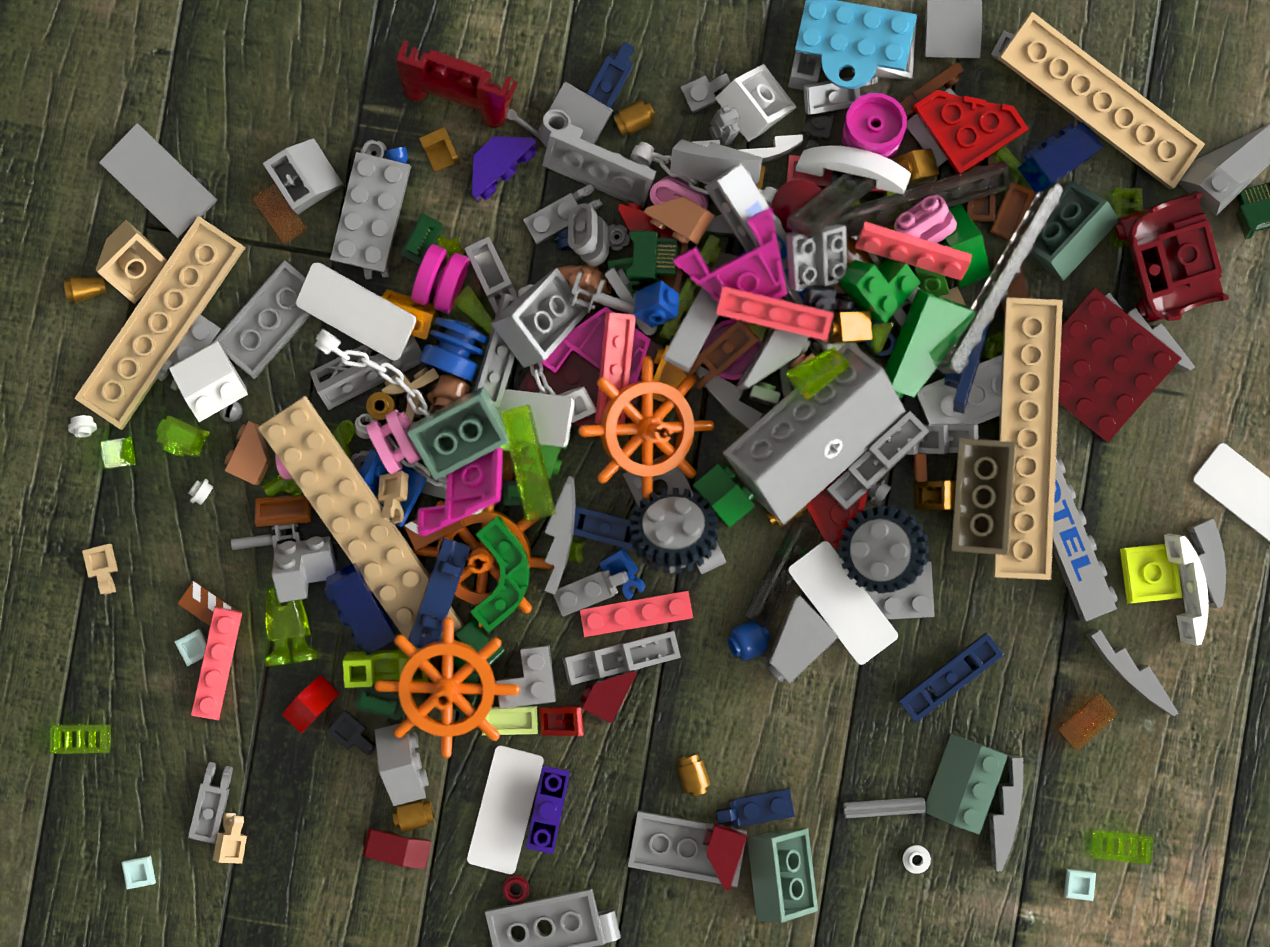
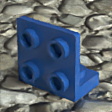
M370 449L359 474L378 500L380 475L389 474V472L385 468L378 452ZM401 464L402 469L399 471L409 474L407 501L400 502L404 512L403 522L395 523L400 527L404 525L427 480L425 476Z

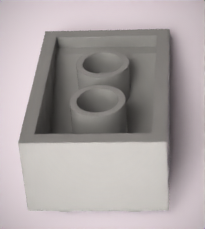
M557 268L550 271L511 303L492 322V326L524 368L545 361L588 313L586 307L577 304L571 307L572 302L569 300L570 297L574 298L575 294L571 293L570 285Z

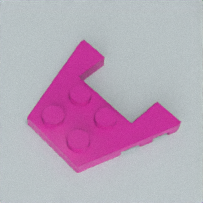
M770 206L747 218V222L760 244L759 246L712 271L707 267L696 246L673 259L674 264L678 268H682L697 285H701L711 294V297L718 304L723 286L774 299L787 295L773 213Z
M606 306L574 328L547 359L541 363L556 373L571 351L574 350L600 369L606 312H614ZM634 328L629 384L637 382L642 368V359L646 356L651 340L636 328Z
M499 447L447 474L445 505L418 509L417 533L421 536H427L500 501L503 449Z

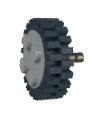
M665 488L660 489L661 497H657L656 493L653 492L649 494L650 502L643 498L640 501V507L636 506L634 508V515H631L630 518L632 547L635 549L638 559L642 557V563L647 566L651 562L653 570L658 571L660 565H662L663 573H670V567H675L676 574L682 573L681 566L686 565L689 572L694 570L693 562H696L700 567L704 564V557L709 559L712 556V550L715 551L716 541H718L717 516H715V510L713 507H710V503L706 498L701 501L699 493L696 492L691 497V491L684 489L683 495H679V488H672L673 494L668 495Z
M892 505L871 507L855 514L856 517L851 518L847 522L849 524L848 527L843 528L841 534L844 537L839 540V546H842L839 558L843 557L844 563L841 565L843 570L848 569L849 574L847 576L849 579H855L857 581L855 584L858 587L864 586L866 591H877L878 594L895 592L914 583L917 580L916 578L923 573L924 570L922 568L928 562L926 554L929 553V547H926L925 542L928 541L927 534L923 535L922 530L924 527L922 524H917L915 521L917 518L913 514L908 515L907 510L903 508L897 509L896 506Z

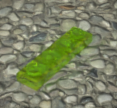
M711 234L700 253L706 265H708L709 261L715 263L722 249L717 246L720 239ZM688 276L679 294L677 317L665 322L658 335L667 341L671 335L675 336L682 324L680 318L684 310L688 312L696 297L692 296L696 286L702 288L701 285H697L691 279V276Z
M523 405L501 412L505 431L509 439V449L526 521L555 515L556 511L531 406Z

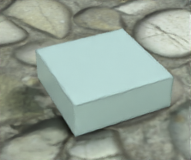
M201 629L175 641L187 666L203 659L207 639Z
M151 856L122 862L126 889L156 883Z
M1066 869L1064 897L1093 901L1096 873L1093 871Z

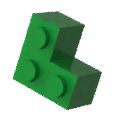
M959 204L948 209L956 220V229L938 243L972 254L971 262L962 280L955 279L959 287L962 288L991 276L982 234L963 206Z
M888 258L878 268L874 264L854 259L846 268L845 275L841 279H837L850 298L855 301L861 312L870 311L871 319L883 323L888 321L921 283L907 263Z
M717 464L692 486L703 499L706 498L709 501L710 507H713L715 510V514L727 528H730L755 507L752 502L755 497L745 485L740 488L738 484L736 485L733 482L736 476L727 465L721 467Z

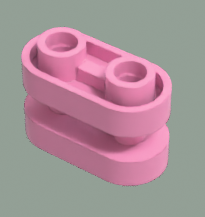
M666 176L655 183L650 190V199L654 205L684 196L704 209L708 207L709 201L706 194L692 190L687 182L677 177Z
M938 195L926 197L923 201L902 213L894 224L897 232L936 244L952 234L957 226L956 220L952 213L948 211V206L944 199Z
M398 410L386 414L388 423L383 426L378 420L366 425L367 432L385 468L390 474H394L402 469L400 460L404 458L410 464L422 459L407 433L411 426L410 420L405 412L400 413ZM392 433L400 447L397 450L394 449L388 437Z

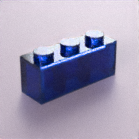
M1082 122L1076 127L1072 123L1058 133L1061 137L1057 139L1053 135L1041 144L1042 150L1035 147L1023 156L1026 161L1018 167V170L1036 195L1104 148L1086 124Z
M356 563L326 577L327 587L324 588L326 596L331 603H337L340 608L338 615L344 626L350 625L354 633L351 634V637L358 649L363 647L365 653L369 655L394 641L396 631L376 596L364 581V577Z

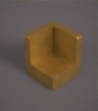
M445 127L419 138L435 172L460 162Z

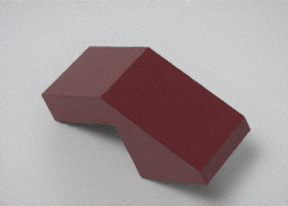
M368 829L362 856L402 867L426 869L432 842L422 838L403 837L393 831Z

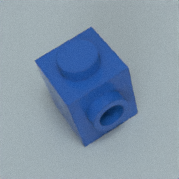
M663 281L654 283L636 292L633 315L651 328L672 320L678 314L679 294Z

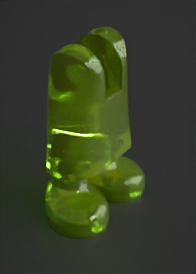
M271 588L267 591V641H274L275 648L274 652L265 658V666L292 663L287 642L289 638L293 641V662L318 659L316 650L308 647L304 637L311 635L302 599L287 601V606H281L276 588Z

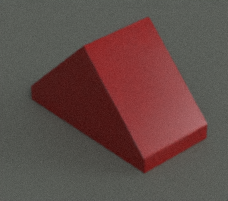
M319 675L293 700L282 715L302 734L340 693L322 675Z
M582 704L539 708L541 736H583Z

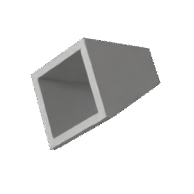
M795 594L792 597L767 659L772 664L768 669L780 682L786 679L791 683L839 637L800 595Z

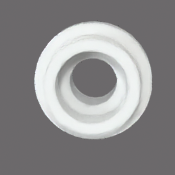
M75 416L71 418V424L68 425V431L74 433L76 437H88L97 430V425L93 422V417Z
M205 478L202 482L197 480L188 492L192 496L190 502H197L201 505L213 488V486L208 484L209 480Z
M919 845L908 847L902 858L905 868L915 874L926 871L931 862L929 852ZM915 855L922 857L920 864L915 865L912 863V858Z

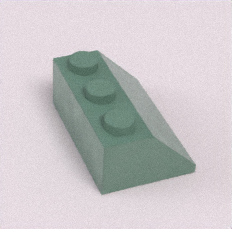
M1070 181L1016 239V243L1046 271L1064 281L1112 230L1114 225L1118 223V217L1108 201Z
M484 386L411 424L407 432L435 481L509 442L498 409Z
M950 733L925 802V813L954 826L980 834L1008 755Z
M808 828L768 832L748 837V852L757 921L782 923L817 912L818 904Z

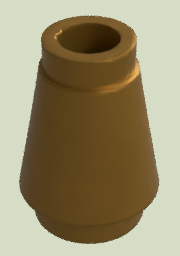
M70 276V279L64 280L68 302L75 301V303L106 293L103 277Z

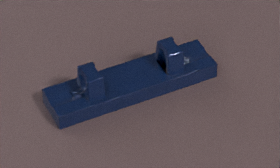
M984 302L978 322L971 321L961 335L972 340L963 372L947 370L944 384L957 389L953 407L955 412L963 414L965 412L993 320L995 304Z
M556 500L554 501V504H553V508H552V512H551L550 519H551V517H552V514H553L554 509H555V507H556V505H557V502H558V501H556ZM576 506L574 535L635 550L631 542L630 520Z
M443 537L408 641L413 646L421 648L429 643L439 641L442 632V622L448 615L471 548L470 546Z
M985 632L904 694L898 701L913 721L917 723L998 661L1004 654L989 634ZM928 686L932 688L936 695L929 689Z

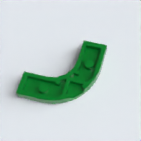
M499 515L476 533V536L494 555L500 568L498 586L470 611L488 633L518 607L527 591L530 577L526 551L520 540Z

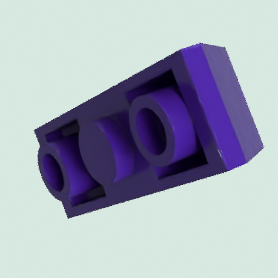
M494 136L473 155L472 195L477 202L482 198L485 201L488 200L497 191L495 186L502 180L507 182L517 172L515 168L522 161L527 163L537 153L535 149L538 147L535 139L529 137Z
M542 766L526 849L554 853L570 775L569 770Z

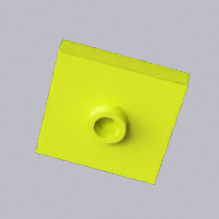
M1165 544L1120 549L1127 604L1183 598L1178 563L1168 562Z

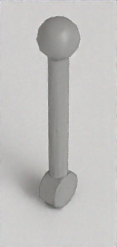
M509 109L508 120L517 122L540 139V132L519 118L515 110Z

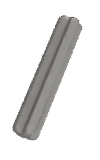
M922 797L846 802L843 805L845 818L924 813L926 810L925 799Z

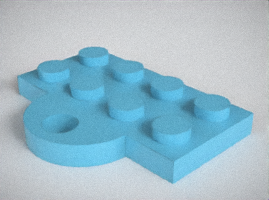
M806 0L795 50L799 53L821 56L824 73L835 86L843 89L860 88L874 77L878 67L905 72L917 14L838 0ZM845 67H850L855 71V76L850 81H843L839 78L840 71Z

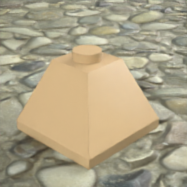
M125 220L106 239L96 271L135 304L147 292L168 259L133 225Z

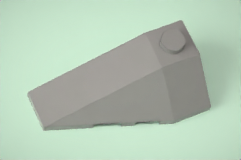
M1270 124L1194 160L1178 184L1188 193L1194 191L1201 192L1203 197L1199 198L1200 203L1217 216L1270 164Z

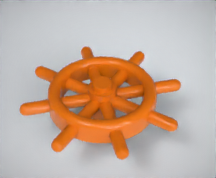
M645 356L642 359V381L631 383L618 391L605 377L597 380L599 388L610 398L603 412L601 425L581 426L578 432L582 437L601 436L604 449L611 459L597 476L600 483H606L621 468L629 473L642 476V497L650 500L649 494L653 493V476L664 474L676 466L688 478L696 476V470L684 457L691 447L694 432L711 431L715 425L711 420L694 421L692 410L683 397L697 381L694 374L686 376L677 388L674 389L667 384L653 381V360L650 356ZM653 393H657L665 397L666 400L653 413ZM641 394L642 415L629 402ZM674 408L678 421L662 422L665 416ZM621 411H623L633 421V423L617 424L618 417ZM667 433L671 435L672 433H678L673 446L668 442L671 437L666 436ZM616 435H633L621 449ZM641 443L642 464L629 459L630 455ZM653 443L665 454L664 457L653 462Z
M438 501L436 506L444 505L445 501ZM494 504L484 508L479 514H471L463 518L466 526L482 523V529L499 515L522 543L528 557L529 568L550 570L555 567L546 563V558L531 557L530 543L524 531L540 519L538 511H531L516 523L507 515L494 511ZM465 526L444 538L453 540L458 533L467 546L471 547L466 560L469 563L463 568L455 595L466 602L474 604L475 607L493 592L487 591L488 571L499 583L500 568L494 555L481 540L479 543ZM442 539L439 540L438 546H426L417 551L413 548V552L419 556L437 557ZM473 573H477L476 590L462 583ZM523 597L518 607L523 613H530L532 606Z
M451 617L443 619L442 640L429 643L418 650L403 635H397L394 639L396 645L409 657L401 673L400 680H379L374 684V688L379 692H399L400 703L407 718L394 729V736L397 738L403 737L415 725L430 734L441 736V756L443 758H449L452 755V736L467 733L475 727H478L490 740H498L499 732L485 719L493 704L494 696H515L520 693L518 685L495 684L493 671L486 660L501 646V640L499 638L491 639L480 651L465 643L454 641V621ZM442 655V674L428 661L429 658ZM453 656L467 661L455 674H453ZM419 667L433 682L412 681V677ZM475 669L482 683H461ZM412 693H433L419 707ZM462 694L483 695L479 706L475 709ZM453 702L467 717L452 721ZM435 706L441 709V721L427 715Z

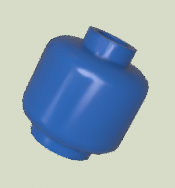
M751 620L732 628L730 637L727 638V643L735 658L739 657L741 660L748 661L763 655L767 651V642L770 641V634L765 626H760L756 621Z

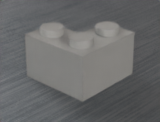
M316 536L304 541H286L275 545L272 577L279 603L307 598L309 583L336 579L337 562L330 536Z
M550 644L522 648L520 651L524 676L502 678L496 681L497 684L518 685L520 693L515 696L498 695L500 709L555 702L557 699Z
M401 723L375 730L379 773L393 806L426 798L425 786H429L425 769L420 770L422 769L419 753H415V748L419 747L416 732L409 730L401 738L394 736V729Z

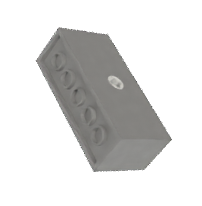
M847 342L725 450L723 454L743 484L754 495L755 500L784 525L907 413L883 368L850 342Z

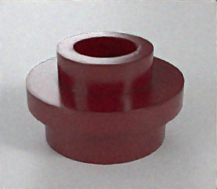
M520 875L509 876L502 885V894L511 903L524 901L530 891L528 881ZM513 884H518L521 887L519 893L511 891Z

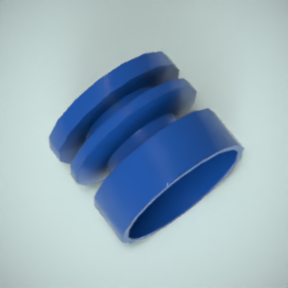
M436 317L434 324L445 329V331L440 333L431 330L430 334L439 340L440 343L438 346L425 344L419 361L447 374H455L473 383L479 365L469 359L470 355L484 356L485 351L474 345L476 342L487 345L489 338L484 336L478 329L458 320Z

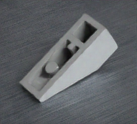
M770 327L735 388L739 391L749 388L792 359L804 354L810 345L809 336Z

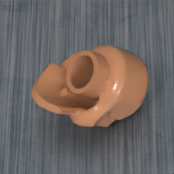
M568 265L558 267L565 280L569 282L571 289H573L578 272H582L579 282L580 289L591 293L597 292L600 281L604 280L601 293L607 295L612 293V285L605 274L599 270L598 266ZM581 293L578 294L579 299L590 303L592 297ZM595 301L593 302V305H595V306L602 305V304H599L598 302H595Z
M452 373L441 375L439 382L427 393V400L431 403L428 412L432 414L469 394L471 386L466 382V379Z

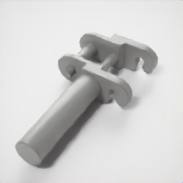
M578 272L571 292L575 295L574 298L570 297L569 300L572 302L571 307L577 304L588 308L587 312L590 313L591 309H595V305H593L595 301L627 314L634 313L635 304L601 293L604 280L600 281L597 292L591 293L580 289L579 282L582 272ZM581 293L592 297L590 303L578 299V294Z
M299 524L274 525L272 530H275V535L266 534L231 539L232 550L273 545L275 553V545H279L281 540L296 539V542L302 541L301 532H297L296 527H299ZM292 528V535L280 536V530Z

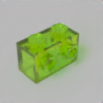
M169 415L166 420L163 419L160 422L156 432L159 435L157 441L164 444L163 450L183 457L185 454L199 457L210 431L181 418Z

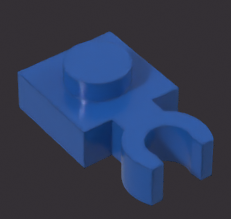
M624 547L600 561L599 565L604 571L609 570L611 576L626 571L630 581L622 584V590L627 599H631L634 595L630 586L637 587L640 593L646 588L643 580L634 576L639 569Z

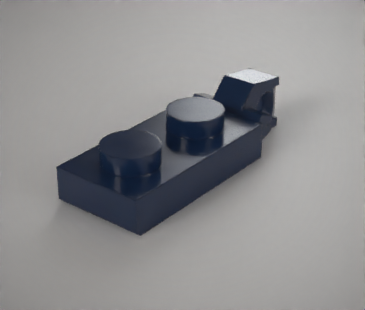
M624 42L618 54L611 52L610 56L606 57L587 95L609 108L613 107L634 63L629 61L635 50L633 46Z
M789 788L738 797L733 801H729L730 808L716 810L718 823L732 821L733 827L795 817Z

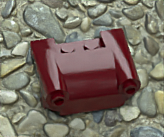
M404 40L396 61L403 93L408 99L419 101L424 99L429 93L480 111L481 119L488 127L497 128L505 124L510 102L518 82L513 81L509 90L511 77L507 76L504 86L500 90V85L491 83V73L484 71V67L434 50H430L429 54L423 53L421 60L417 59L419 55L417 47L413 46L409 57L406 58L408 41Z
M1194 191L1118 218V224L1114 225L1118 240L1129 243L1143 296L1139 298L1136 309L1147 323L1163 319L1167 321L1182 319L1181 314L1192 308L1229 299V296L1223 293L1220 282L1222 269L1209 219H1207L1205 213H1202L1199 198L1203 197L1201 192Z

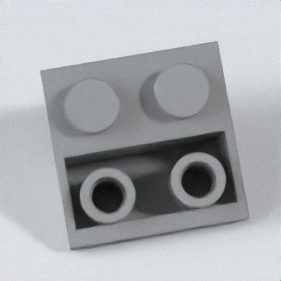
M314 138L288 147L263 163L292 210L297 214H300L344 185Z

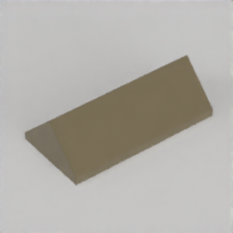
M959 438L952 551L1009 555L1017 442Z

